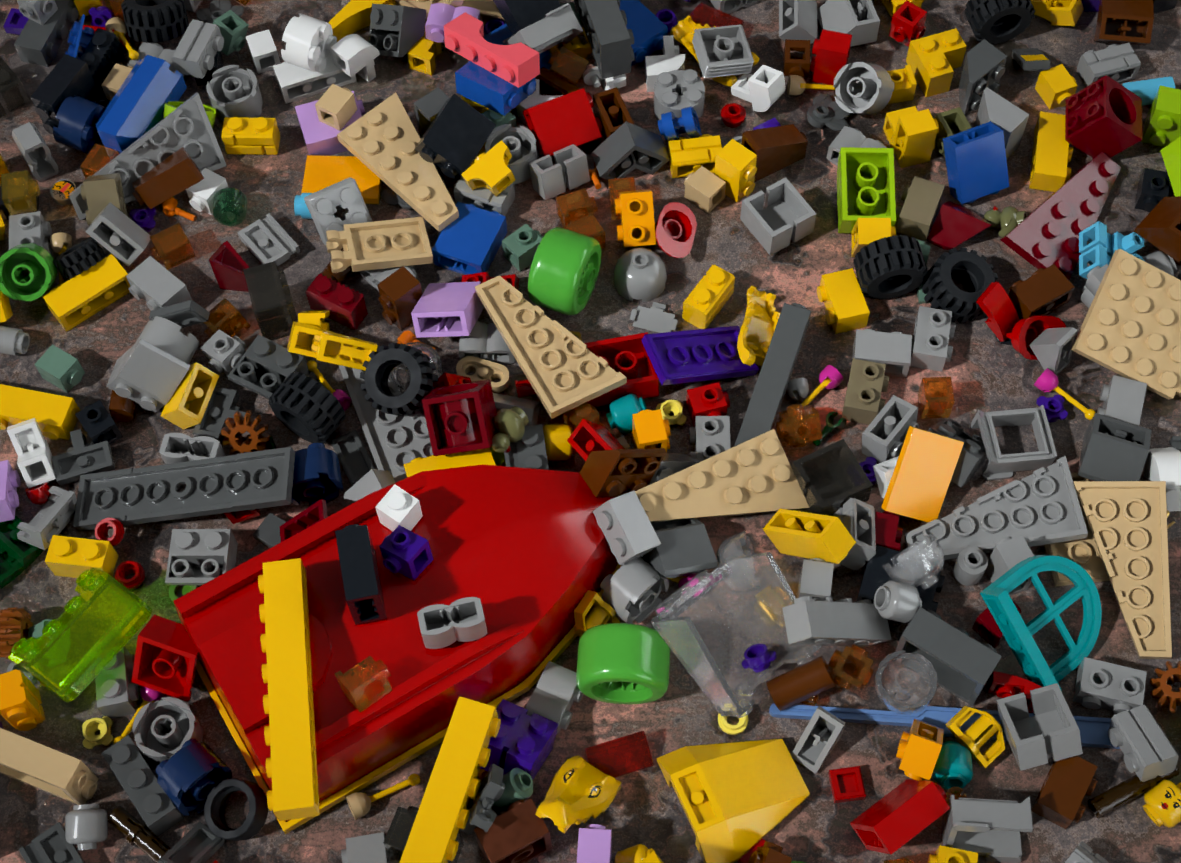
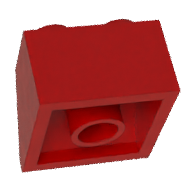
M155 614L138 634L131 682L189 702L192 694L198 650L183 624Z

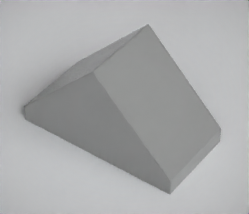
M1074 327L1047 328L1029 345L1044 371L1049 368L1057 375L1070 363L1071 348L1076 339L1077 329Z
M371 469L344 493V499L358 501L396 482L390 472Z
M818 706L791 753V757L816 774L841 738L846 723Z

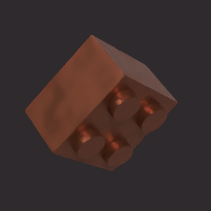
M532 798L525 802L524 800H518L509 805L507 812L495 817L488 832L479 827L474 829L478 845L487 863H527L552 849L550 832L544 820L535 815L537 808Z

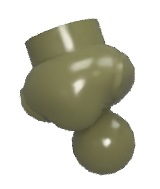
M994 206L993 209L988 210L984 215V219L991 224L989 227L994 228L999 224L1001 225V230L998 232L1001 238L1027 217L1026 211H1018L1012 206L1005 207L1002 212H999L998 208Z
M514 406L511 409L504 408L496 412L493 422L498 433L492 437L491 448L498 453L510 452V442L514 443L522 439L529 419L521 408Z

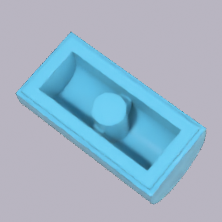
M1173 77L1126 82L1122 86L1142 98V106L1153 103L1159 86L1175 88Z

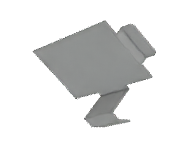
M653 302L650 308L638 306L637 310L632 309L630 320L634 321L633 327L658 333L675 331L678 320L674 319L675 314L665 312V304Z

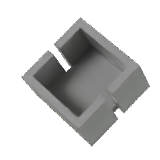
M785 177L766 187V193L761 190L742 200L740 219L767 253L772 255L789 246L790 239L796 242L813 233L817 213Z
M1058 683L1030 690L1034 713L1032 717H1029L1024 692L996 700L1001 726L1020 771L1048 764V758L1053 757L1054 761H1059L1083 754L1079 727Z

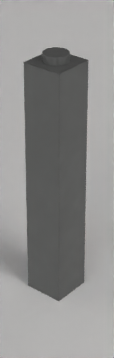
M784 303L734 446L774 428L810 323L811 311L801 304L792 303L790 305Z

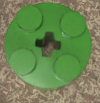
M25 243L13 247L0 257V290L7 297L14 300L33 301L38 299L52 287L57 277L58 270L53 263V257L46 249L35 243ZM24 269H28L30 274L24 276L22 272Z

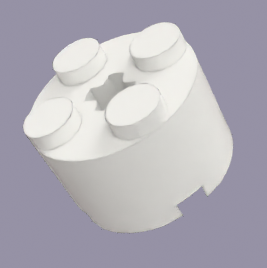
M299 13V17H292L285 28L282 41L286 42L285 50L281 49L282 58L287 63L312 72L322 73L326 68L327 58L331 51L330 47L337 43V37L333 36L331 25Z

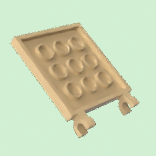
M1122 249L1115 250L1071 350L1125 378L1147 383L1146 389L1168 400L1173 399L1175 394L1181 398V280Z

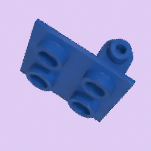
M84 14L79 22H74L73 29L71 28L68 43L71 44L69 45L68 52L66 51L65 53L77 59H80L94 35V29L90 27H85L83 30Z

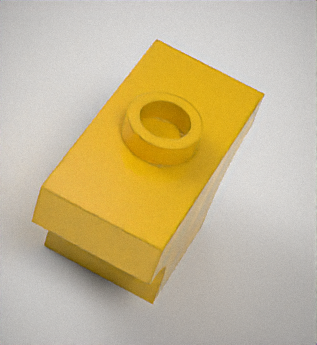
M502 140L487 153L480 154L475 159L474 164L461 174L472 191L480 187L487 188L495 197L516 180L508 167L512 155Z

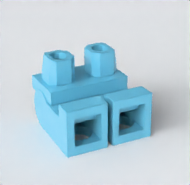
M1100 221L1079 232V253H1081L1079 255V276L1088 279L1086 276L1096 266L1102 267L1106 264L1109 265L1115 250L1122 249L1145 261L1142 256L1137 254V250L1145 246L1144 238L1135 232L1127 236L1119 232L1111 235L1107 232V225Z

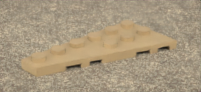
M396 92L337 134L338 141L438 232L459 218L458 209L433 162L425 161L419 152L415 150L421 139Z
M500 275L475 286L477 296L551 419L627 383L625 375L620 371L617 373L608 365L605 359L601 356L597 357L587 349L585 343L556 320L552 321L544 314L540 307L532 305L523 297L520 291Z
M774 429L635 491L650 522L777 512L780 508L787 510L810 508Z
M1073 481L1078 499L1139 659H1172L1166 481Z

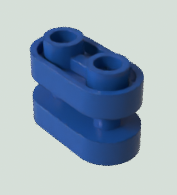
M692 106L681 109L682 117L676 118L672 111L661 114V120L657 121L661 136L664 135L666 141L678 140L679 137H682L681 134L687 133L690 138H698L702 135L697 113Z

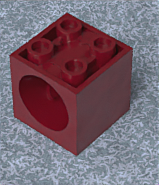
M1105 75L1066 99L1065 140L1092 158L1101 152L1109 158L1143 140L1142 98Z
M490 379L434 388L422 399L433 456L485 449L492 446V437L498 431L493 422L496 407Z

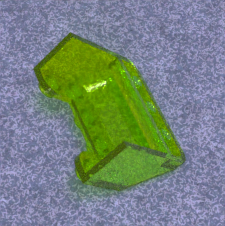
M95 568L86 570L76 579L77 586L75 588L79 596H75L67 602L64 607L65 611L57 620L53 619L42 630L43 635L39 639L34 637L20 639L12 647V654L8 657L15 666L41 689L64 702H70L77 698L152 614V608L107 572Z

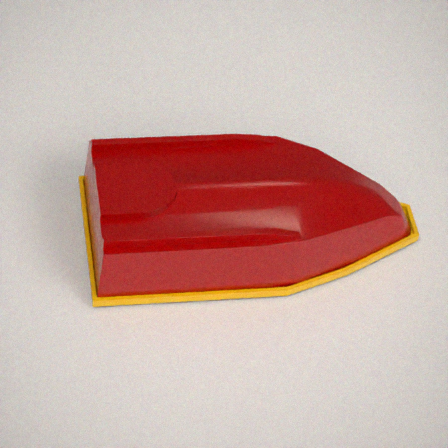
M474 465L422 471L363 497L174 600L173 602L181 624L185 627L198 650L196 669L266 797L267 791L272 790V778H268L266 773V758L271 757L270 746H266L264 727L269 726V714H265L263 707V695L268 694V683L264 684L262 664L267 663V655L262 652L260 641L261 634L266 633L265 623H261L259 605L264 604V594H260L258 586V575H263V563L301 558L306 569L319 811L321 814L345 800L346 796L362 790L443 742L459 696L497 708L503 699L511 702L534 686L540 679L549 661L554 663L578 636L574 631L576 626L574 610L587 591L597 592L602 598L604 590L600 588L601 582L607 575H614L621 567L611 552L610 546L592 512L606 501L615 497L596 498L580 475V472L495 465ZM394 484L419 500L423 517L411 532L428 540L433 556V561L414 581L400 573L394 574L390 572L383 564V557L379 547L385 537L393 531L380 523L375 507ZM352 524L361 526L367 524L376 551L387 619L355 625L346 602L335 531L342 530L344 527ZM465 597L481 599L488 632L484 637L470 642L456 640L453 644L440 649L425 648L417 616L418 611L434 604L449 606L452 602ZM316 816L283 821L278 820L283 832L287 834Z

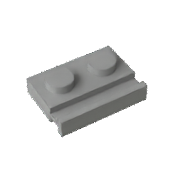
M270 213L263 220L258 219L237 232L239 239L268 272L290 259V256L295 252L297 254L300 253L299 245Z

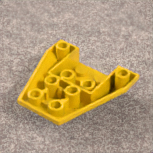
M783 739L685 746L657 758L669 788L673 786L696 835L695 845L704 863H734L738 861L810 796V792Z

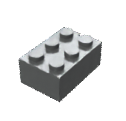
M921 607L901 635L893 658L971 706L976 702L1002 657L991 645L976 641L964 629L958 626H951L943 621L936 612L932 610L926 611Z

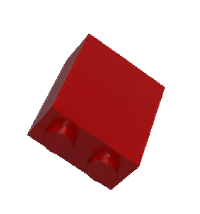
M584 88L523 111L528 128L535 136L537 152L540 158L548 154L553 156V152L572 144L580 146L602 137L601 132L603 129L598 117L594 116L592 107H594L592 97L589 93L585 92Z
M906 779L851 821L850 825L867 850L892 855L951 808L945 801L947 796L944 790L936 782Z

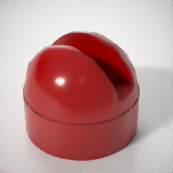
M47 482L25 489L28 499L36 505L46 503L49 496H51V493L48 491L50 487Z

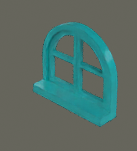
M1054 555L1029 557L1016 564L980 592L1027 679L1041 687L1058 683L1077 668L1084 657L1090 654L1097 641L1102 620L1101 601L1097 587L1086 570L1068 558ZM1043 571L1059 572L1069 578L1075 586L1053 603L1037 573ZM1030 578L1046 609L1025 624L1008 593ZM1081 597L1083 624L1080 634L1074 642L1059 614ZM1053 620L1069 650L1048 666L1032 635Z

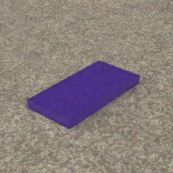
M739 326L645 334L641 340L661 385L756 375L759 371L757 364L749 366L741 362L737 349L740 332Z

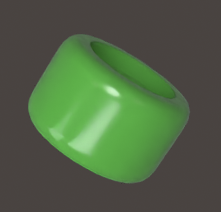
M556 227L550 229L539 243L531 264L528 278V296L530 300L540 307L571 316L580 313L588 303L598 278L602 256L599 242L591 236L565 228Z
M610 623L594 626L582 634L578 644L576 683L579 690L585 696L606 703L632 705L656 701L666 693L669 685L670 645L667 638L661 632L637 624Z

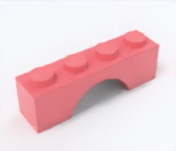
M466 12L444 25L446 48L512 85L520 88L540 74V55L538 51L521 42L511 45H498L484 39L483 22Z

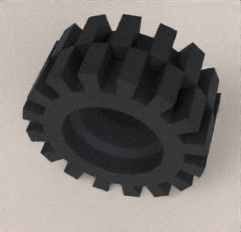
M89 237L59 254V256L54 258L53 263L64 280H68L96 265L97 262L105 258L106 254L99 243L92 237Z

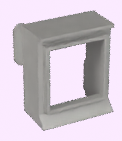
M566 3L547 13L545 18L519 30L515 35L504 40L503 44L511 45L521 42L541 54L561 42L569 43L582 33L583 29L570 3Z
M1044 405L1037 408L983 412L978 409L971 422L972 429L980 428L988 459L982 468V477L985 480L1009 479L1013 476V472L1046 468L1052 465L1057 458ZM1032 424L1039 451L1001 455L994 427Z
M951 795L948 803L951 809L945 813L942 821L943 846L976 852L978 855L985 856L986 861L1021 862L1020 832L1033 831L1030 796L1022 803H1018V801L976 798H958L956 800L954 795Z

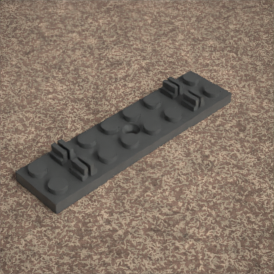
M291 447L231 456L80 475L73 527L78 531L94 530L96 525L105 518H115L123 526H130L133 524L291 505L295 451ZM184 485H186L185 490L183 492H179V490L183 488Z

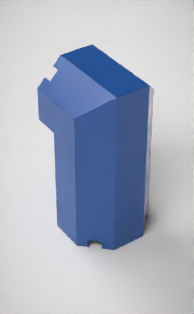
M146 55L143 59L138 60L96 122L98 134L110 161L163 120L164 104H168V101H179L187 86L183 75L178 70L173 73L169 69L171 65L166 60Z

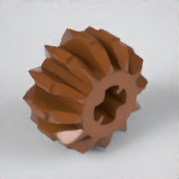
M250 410L246 412L244 417L237 411L234 414V419L230 417L226 419L225 424L227 427H223L221 430V434L226 437L222 443L225 446H232L229 450L230 454H234L236 450L240 451V453L265 450L266 445L264 442H268L270 439V435L266 433L269 425L266 423L259 424L262 419L261 415H257L254 419L251 418L252 412ZM249 432L250 436L242 437L241 433Z
M12 607L0 611V658L16 659L25 655L28 629L34 625L31 622L30 613L26 612L25 609Z
M1167 661V671L1156 668L1155 673L1159 678L1150 679V685L1155 687L1151 691L1152 698H1160L1158 701L1160 708H1164L1170 703V712L1175 714L1177 706H1181V687L1179 688L1180 692H1174L1171 684L1175 686V682H1181V661L1178 662L1177 668H1173L1172 663Z

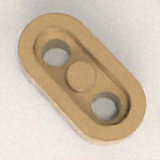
M474 356L464 357L457 363V375L469 377L471 382L490 379L493 393L506 390L510 384L509 370L502 364ZM468 372H475L473 375H467ZM494 379L501 380L500 382H492Z

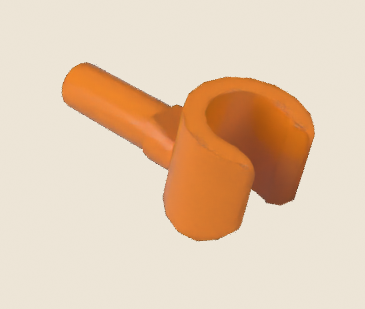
M594 162V169H589L590 180L593 181L596 189H600L602 186Z
M174 197L162 203V211L165 216L172 217L178 215L193 222L196 220V215L177 207L178 200Z
M409 330L404 331L397 338V344L413 345L431 354H434L436 351L435 347L421 342Z

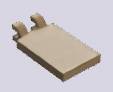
M423 217L344 224V231H326L328 240L326 241L328 253H331L332 273L342 272L349 266L352 267V272L433 263V254Z

